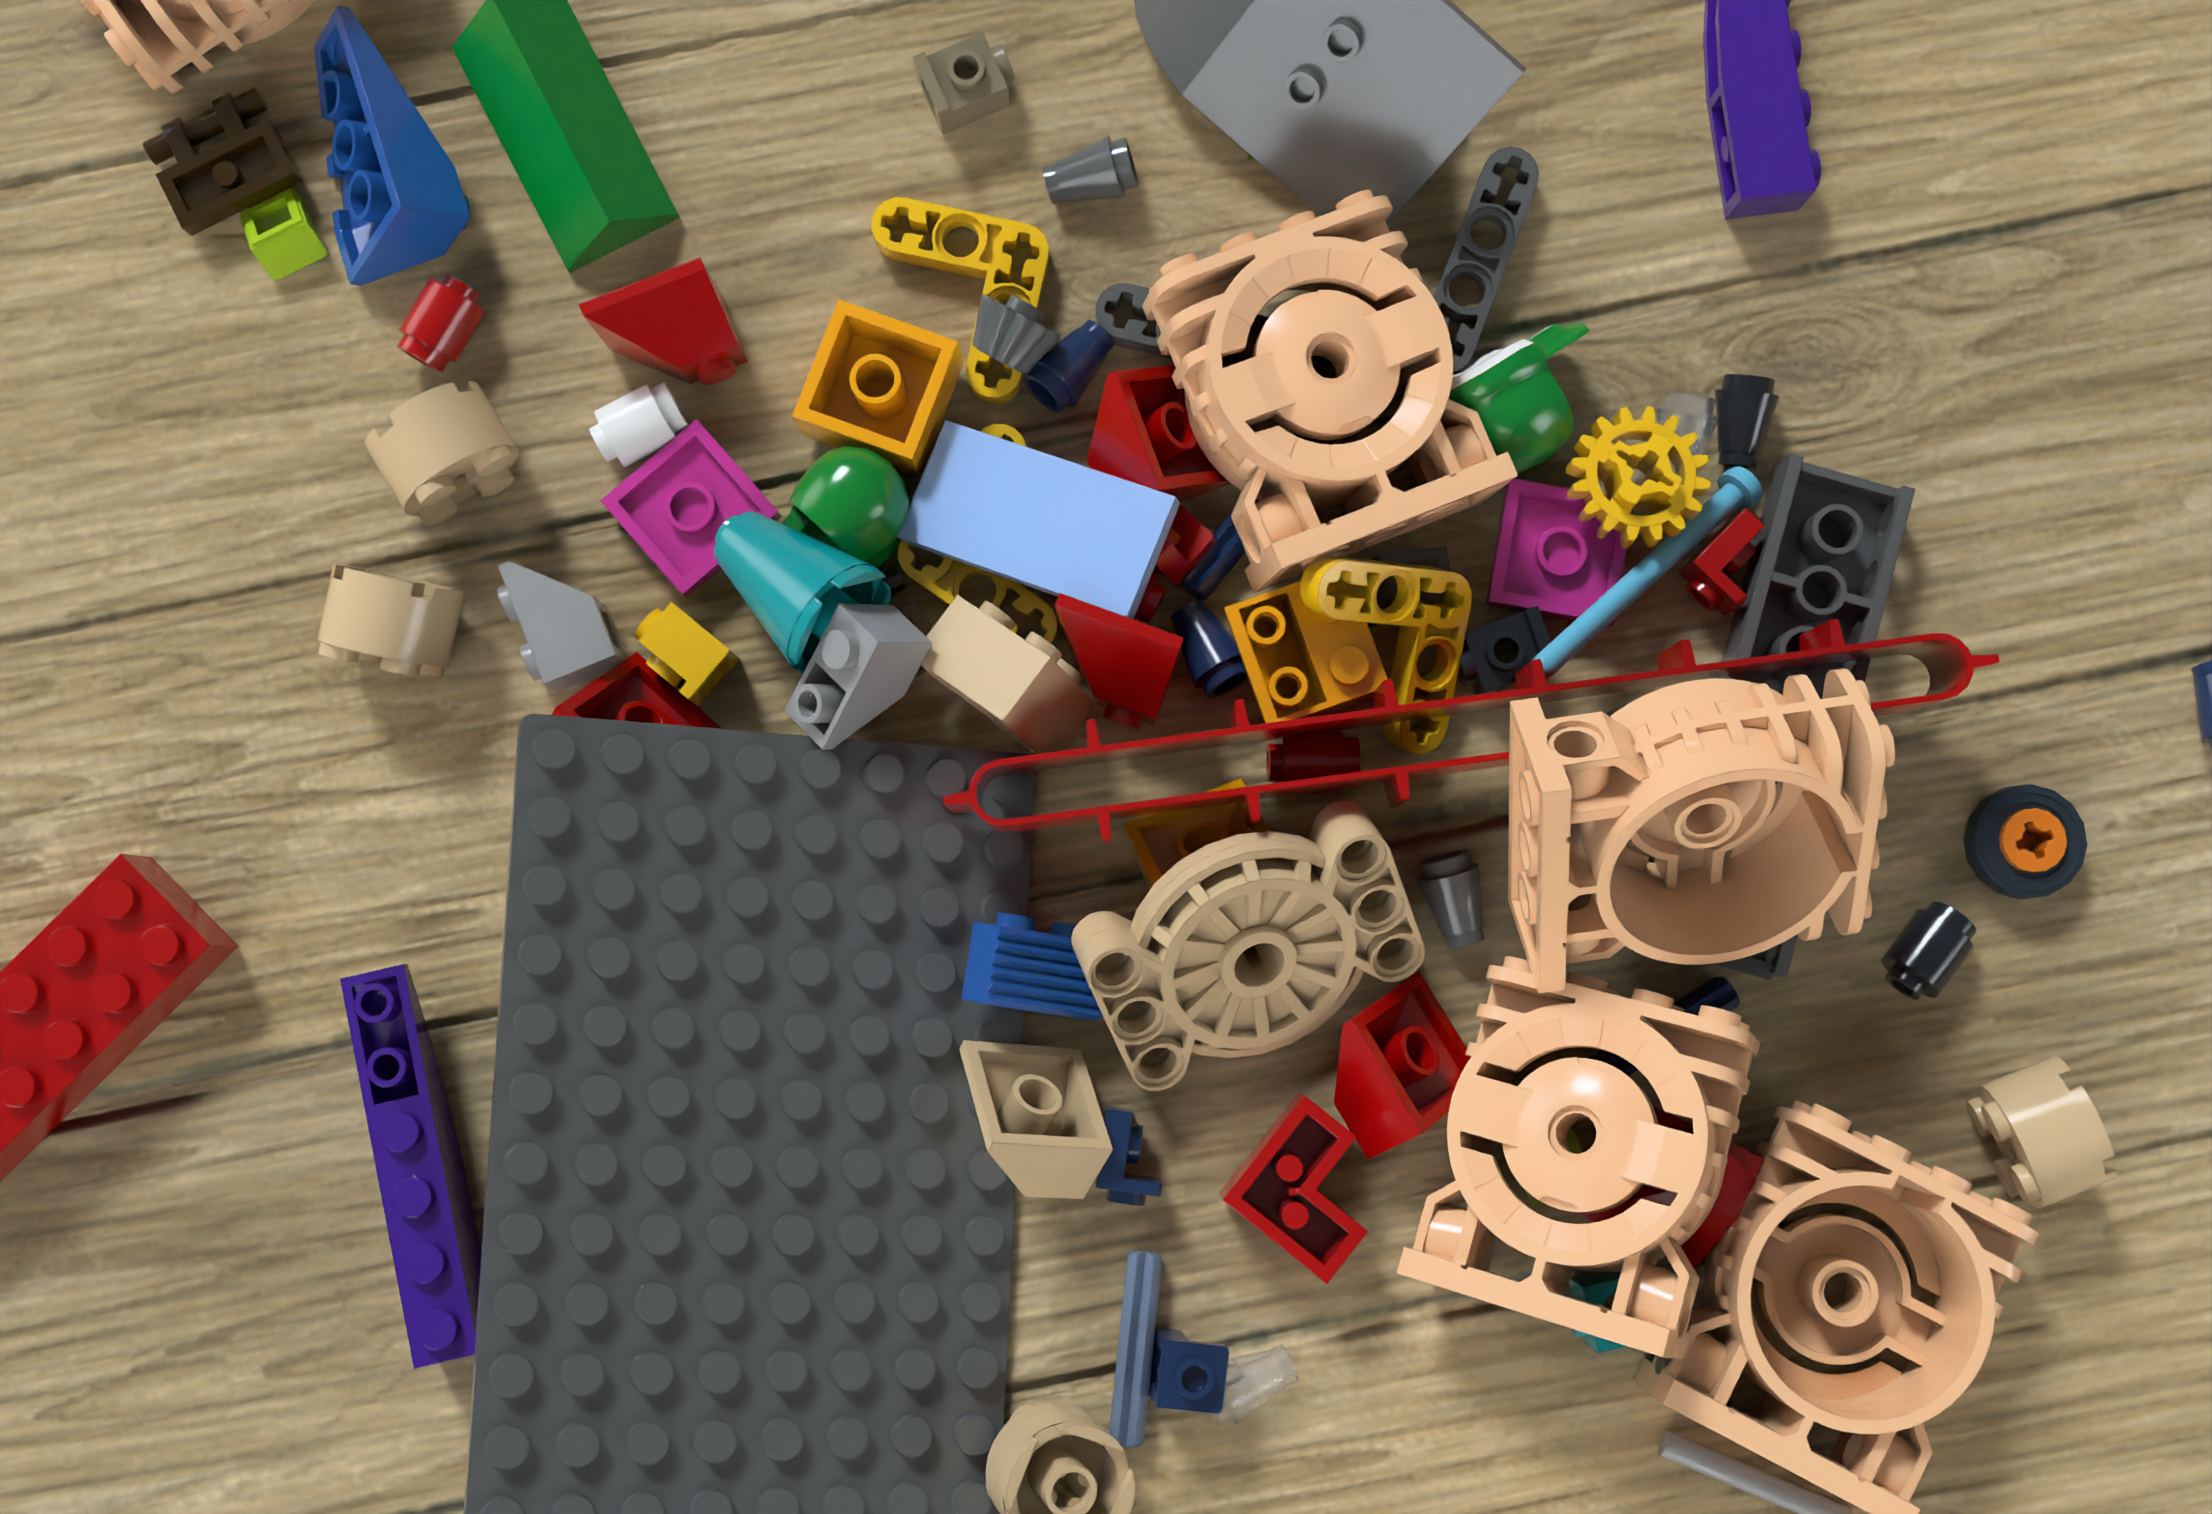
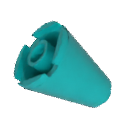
M749 511L741 515H734L728 518L716 533L715 560L791 667L798 670L801 674L804 673L839 603L889 605L891 587L882 581V578H886V576L875 566L760 513Z

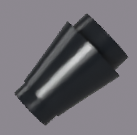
M1726 374L1723 376L1722 389L1715 390L1719 465L1730 467L1737 465L1744 468L1757 467L1758 456H1760L1779 399L1778 395L1773 394L1774 379L1743 374Z

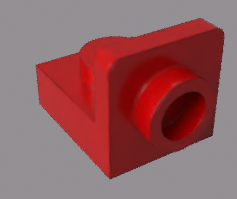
M1179 505L1155 568L1177 586L1188 571L1214 546L1216 537L1185 508Z
M1747 508L1730 519L1679 572L1688 582L1686 590L1689 595L1708 611L1714 612L1717 609L1721 614L1727 615L1739 608L1748 598L1721 571L1723 569L1729 576L1733 575L1758 550L1750 540L1765 525Z

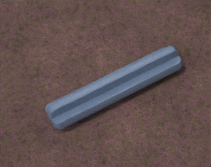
M1133 1250L1127 1256L1109 1433L1119 1442L1121 1447H1141L1144 1443L1162 1270V1257L1159 1253L1153 1251Z

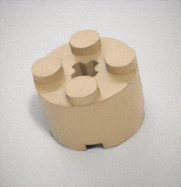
M468 381L469 391L460 393L453 382L432 388L409 399L387 415L393 424L388 431L380 437L376 429L373 428L365 439L366 449L405 513L419 516L425 526H431L449 518L457 511L458 503L479 492L481 497L495 495L507 488L515 479L509 469L517 460L519 449L481 387L476 382Z
M333 564L317 639L320 641L318 655L348 662L363 660L380 663L379 669L403 675L419 677V674L442 677L444 667H449L464 592L398 575L375 572L371 574L365 572L363 568Z
M2057 1056L2050 1057L1979 1086L1977 1090L1978 1097L1966 1102L1968 1112L1979 1133L1983 1137L1992 1134L2003 1158L1994 1161V1167L2008 1195L2011 1198L2020 1195L2027 1205L2031 1203L2038 1209L2116 1179L2118 1176L2117 1169L2103 1165V1161L2115 1157V1154L2095 1106L2082 1085L2071 1090L2068 1089L2059 1075L2071 1069Z
M1061 1402L1022 1405L1014 1411L1010 1420L1004 1425L993 1441L986 1463V1491L1000 1514H1130L1133 1507L1136 1484L1125 1451L1119 1442L1093 1416L1077 1406Z

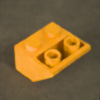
M1341 580L1334 583L1329 582L1327 595L1332 592L1354 595V586ZM1300 581L1224 607L1226 618L1264 723L1322 716L1372 699L1373 692L1384 680H1388L1367 622L1337 620L1311 611L1302 600Z

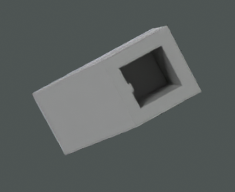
M511 561L498 565L505 585L497 587V593L509 620L512 623L518 620L527 640V643L520 645V653L534 681L542 679L543 684L561 691L606 673L627 659L608 609L598 599Z
M839 603L784 711L822 750L833 749L905 696L932 642L893 605Z

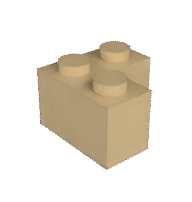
M957 595L926 637L932 642V645L921 666L937 681L983 712L1003 732L1034 754L1061 751L1096 705L1079 687L1085 677L1061 659L1062 653L1035 632L1031 631L1024 640L1011 631L1016 623L992 603L985 600L978 609Z

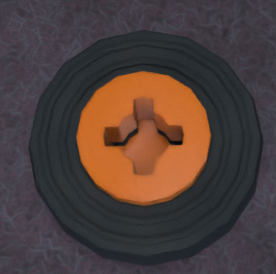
M2033 784L2003 787L1983 798L1968 817L1963 837L1966 859L1977 878L1996 893L2017 899L2049 896L2068 885L2081 869L2087 849L2084 822L2073 804L2056 791ZM2036 842L2034 849L2031 852H2029L2031 844Z

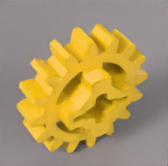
M1647 406L1638 420H1633L1629 409L1623 407L1614 416L1613 425L1601 416L1590 428L1593 437L1582 434L1574 446V450L1581 457L1572 458L1566 467V473L1572 477L1580 478V481L1571 486L1567 496L1568 499L1573 500L1584 499L1586 506L1577 517L1580 522L1588 521L1594 517L1601 522L1597 532L1598 538L1604 539L1614 529L1620 532L1621 546L1624 548H1629L1638 534H1642L1648 547H1654L1662 539L1663 530L1671 537H1676L1686 527L1683 518L1693 520L1702 510L1703 506L1693 497L1703 496L1710 488L1711 482L1696 476V473L1709 463L1708 455L1691 454L1689 449L1698 438L1695 432L1686 434L1681 438L1674 432L1679 421L1677 416L1672 415L1661 425L1655 422L1654 407ZM1642 440L1646 442L1628 446L1622 441ZM1670 460L1675 467L1676 474L1672 471ZM1634 469L1640 470L1645 474L1641 486L1634 484L1630 480ZM1598 479L1604 482L1608 499L1603 494ZM1644 508L1655 513L1647 516L1630 514L1631 511Z

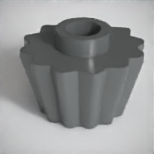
M983 294L980 300L972 346L1006 366L1026 374L1059 341L1061 335L1040 324L1045 312L1011 294L1007 304L1004 305Z

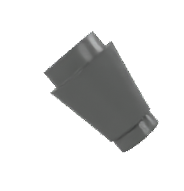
M1108 135L1054 162L1053 165L1043 167L1044 180L1052 204L1062 201L1073 202L1125 197V190L1138 187L1136 169L1126 138L1111 141Z
M1469 850L1445 852L1421 860L1419 867L1422 876L1416 880L1442 935L1445 937L1447 948L1465 947L1484 940L1479 864L1471 862Z

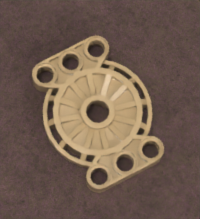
M1344 800L1331 803L1320 811L1314 819L1308 839L1299 835L1266 831L1237 834L1205 845L1178 861L1153 884L1137 908L1132 921L1111 911L1095 912L1079 921L1073 929L1071 937L1075 955L1129 1073L1138 1087L1147 1091H1160L1170 1088L1179 1082L1186 1072L1192 1052L1202 1056L1237 1058L1261 1055L1290 1045L1318 1029L1336 1013L1359 984L1364 971L1382 981L1396 982L1414 974L1422 965L1425 957L1424 943L1389 846L1362 806L1353 801ZM1254 946L1257 954L1246 959L1243 951Z

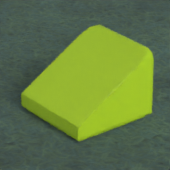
M295 187L289 188L239 214L251 252L274 280H280L324 258L328 254L325 243L300 193Z

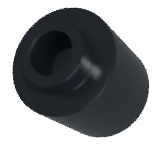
M1932 901L1926 910H1917L1881 958L1883 966L1888 971L1885 976L1886 981L1897 991L1909 998L1918 1000L1921 995L1936 998L1973 949V944L1970 940L1976 933L1975 926L1962 913L1938 901Z

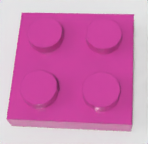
M697 419L600 500L685 598L692 595L722 569L714 558L715 537L720 526L728 518L749 511L760 513L775 521L782 517Z
M1513 479L1505 485L1485 605L1521 612L1538 606L1543 616L1575 621L1622 578L1627 548L1621 546L1620 532L1613 529L1604 539L1598 538L1597 532L1601 522L1596 517L1580 522L1577 517L1585 508L1586 503L1584 499H1568L1567 492L1570 488ZM1615 619L1607 627L1615 624Z

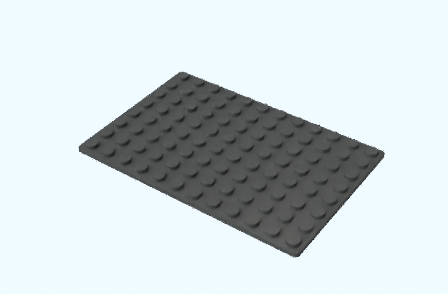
M529 714L520 720L517 733L464 1514H999L986 1491V1463L993 1441L1004 1427L1015 1185L987 1152L959 1048L963 1040L1022 1045L1024 1010L961 1000L974 922L995 925L997 912L1028 917L1033 830L1014 833L999 832L989 827L975 811L951 812L944 805L943 796L968 791L975 772L985 763L997 759L1026 756L1029 754L845 739L833 749L822 750L810 736L545 714ZM1035 771L995 778L987 786L983 794L985 813L995 819L1033 816Z

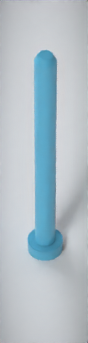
M1737 465L1731 466L1718 478L1719 491L1702 505V510L1693 520L1687 519L1684 521L1686 527L1679 535L1674 538L1669 535L1535 656L1534 660L1541 659L1545 677L1553 676L1736 508L1741 510L1745 508L1751 509L1763 497V489L1758 479L1749 470Z

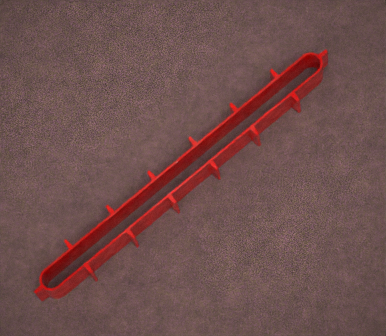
M1838 619L1829 620L1800 635V651L1696 665L1690 639L1680 640L1657 655L1658 670L1547 685L1542 661L1537 659L1529 662L1515 674V690L1398 705L1393 680L1388 679L1384 680L1373 692L1374 709L1250 725L1244 699L1235 700L1231 710V728L1107 745L1100 744L1095 719L1086 720L1087 747L1003 758L985 763L975 772L968 791L943 796V802L951 812L975 811L989 827L999 832L1014 833L1098 821L1104 846H1111V819L1241 802L1246 826L1252 827L1260 820L1259 799L1384 783L1389 808L1398 807L1410 799L1409 779L1509 766V752L1012 819H995L987 815L983 807V794L987 786L995 778L1004 775L1510 707V701L1538 697L1540 703L1671 686L1693 680L1723 679L1893 655H1911L1919 659L1926 666L1930 676V687L1924 696L1871 703V710L1875 716L1910 712L1957 696L1968 687L1973 672L2000 663L1999 654L1971 655L1969 649L1960 639L1943 633L1845 645Z

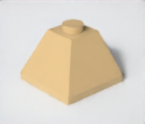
M963 1040L959 1050L987 1152L1024 1197L1084 1199L1113 1148L1081 1049Z

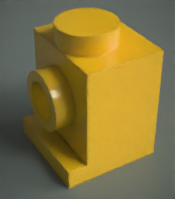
M672 602L664 611L656 608L649 613L640 623L634 634V637L653 653L646 661V664L674 687L682 679H685L687 682L679 692L699 707L740 659Z

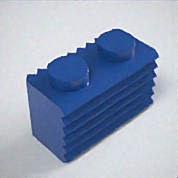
M997 912L995 925L974 922L961 1000L1085 1020H1100L1103 1015L1072 947L1071 937L1076 925L1053 922L1051 934L1035 932L1036 918Z

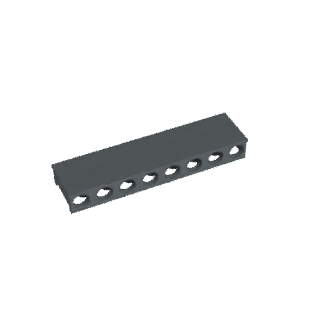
M1790 454L1780 463H1776L1760 517V521L1765 526L1755 535L1753 545L1758 550L1749 559L1741 588L1748 598L1735 610L1722 662L1800 651V635L1834 619L1839 620L1845 645L1876 641L1915 488L1904 485L1900 488H1894L1803 462L1804 457ZM1871 659L1723 679L1744 680L1757 684L1766 683L1769 688L1783 695L1786 678L1792 675L1804 674L1808 676L1819 698L1822 699L1826 674L1830 670L1848 669L1855 680H1862L1865 683ZM1798 935L1755 955L1714 964L1767 980H1771L1772 977H1787Z

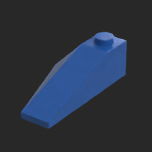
M338 5L315 43L314 53L321 116L327 121H333L335 130L332 144L333 153L326 157L328 177L340 179L343 210L338 209L332 213L334 232L350 285L362 286L445 255L459 233L466 228L471 216L467 196L463 194L455 166L351 9Z

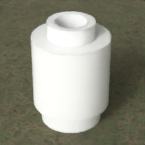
M663 382L653 388L647 383L595 410L594 414L598 424L589 428L607 462L618 457L622 465L627 467L660 450L676 437V433L685 429L689 424L671 390Z

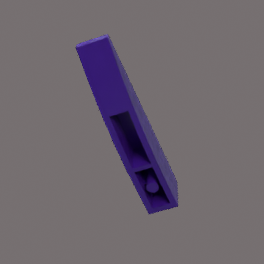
M1705 0L1703 50L1706 102L1725 220L1799 210L1816 191V187L1820 183L1821 164L1819 155L1815 149L1810 150L1806 129L1811 119L1810 97L1805 89L1800 90L1797 67L1801 60V41L1797 30H1790L1787 12L1791 0Z
M408 964L341 978V987L413 1367L416 1369L475 1355L482 1253L463 1159L446 1091Z

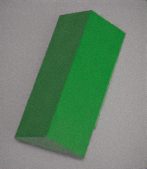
M486 0L453 44L452 49L568 272L572 273L679 219V214L567 0Z

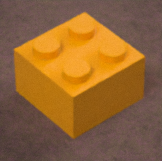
M838 299L792 417L804 437L835 448L853 446L871 449L891 462L896 470L920 478L964 365L959 343L956 340Z

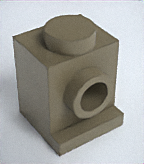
M983 32L926 56L925 52L913 56L918 81L942 135L1010 106L1007 83L1015 80L1012 66L1003 46L999 44L990 48ZM976 68L978 70L977 74L971 79H961L958 77Z

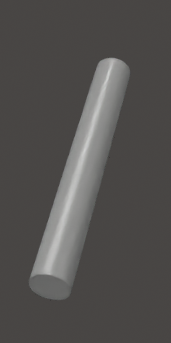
M1666 1431L1661 1439L1658 1449L1659 1456L1797 1514H1853L1852 1508L1673 1432Z

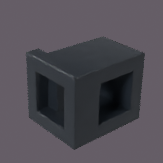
M1538 606L1466 631L1458 670V677L1464 687L1472 685L1475 694L1478 695L1493 693L1515 686V674L1534 660L1535 656L1551 643ZM1505 641L1511 644L1515 655L1512 662L1503 663L1495 657L1493 649L1496 642Z

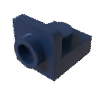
M1106 1105L1104 1123L1113 1150L1096 1177L1095 1186L1096 1188L1108 1189L1106 1199L1108 1201L1145 1206L1146 1195L1161 1197V1179L1125 1173L1126 1163L1138 1164L1143 1125L1131 1124L1133 1116L1131 1109Z
M1156 1327L1149 1396L1155 1406L1158 1408L1220 1413L1224 1403L1229 1359L1228 1348L1223 1344L1189 1341L1181 1330Z

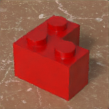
M1298 1092L1219 1194L1224 1202L1323 1282L1328 1284L1368 1231L1320 1192L1317 1187L1357 1137L1308 1097Z

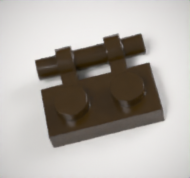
M255 87L236 97H233L231 93L212 100L213 108L185 122L178 117L161 126L163 133L142 143L147 155L155 165L175 156L177 164L155 175L181 228L191 236L303 181L277 127L269 119L249 128V119L268 110L263 97ZM226 132L228 139L199 152L198 144Z

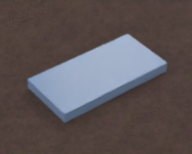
M945 420L908 509L906 522L897 537L904 543L1058 597L1059 593L1134 619L1180 502L1175 496Z

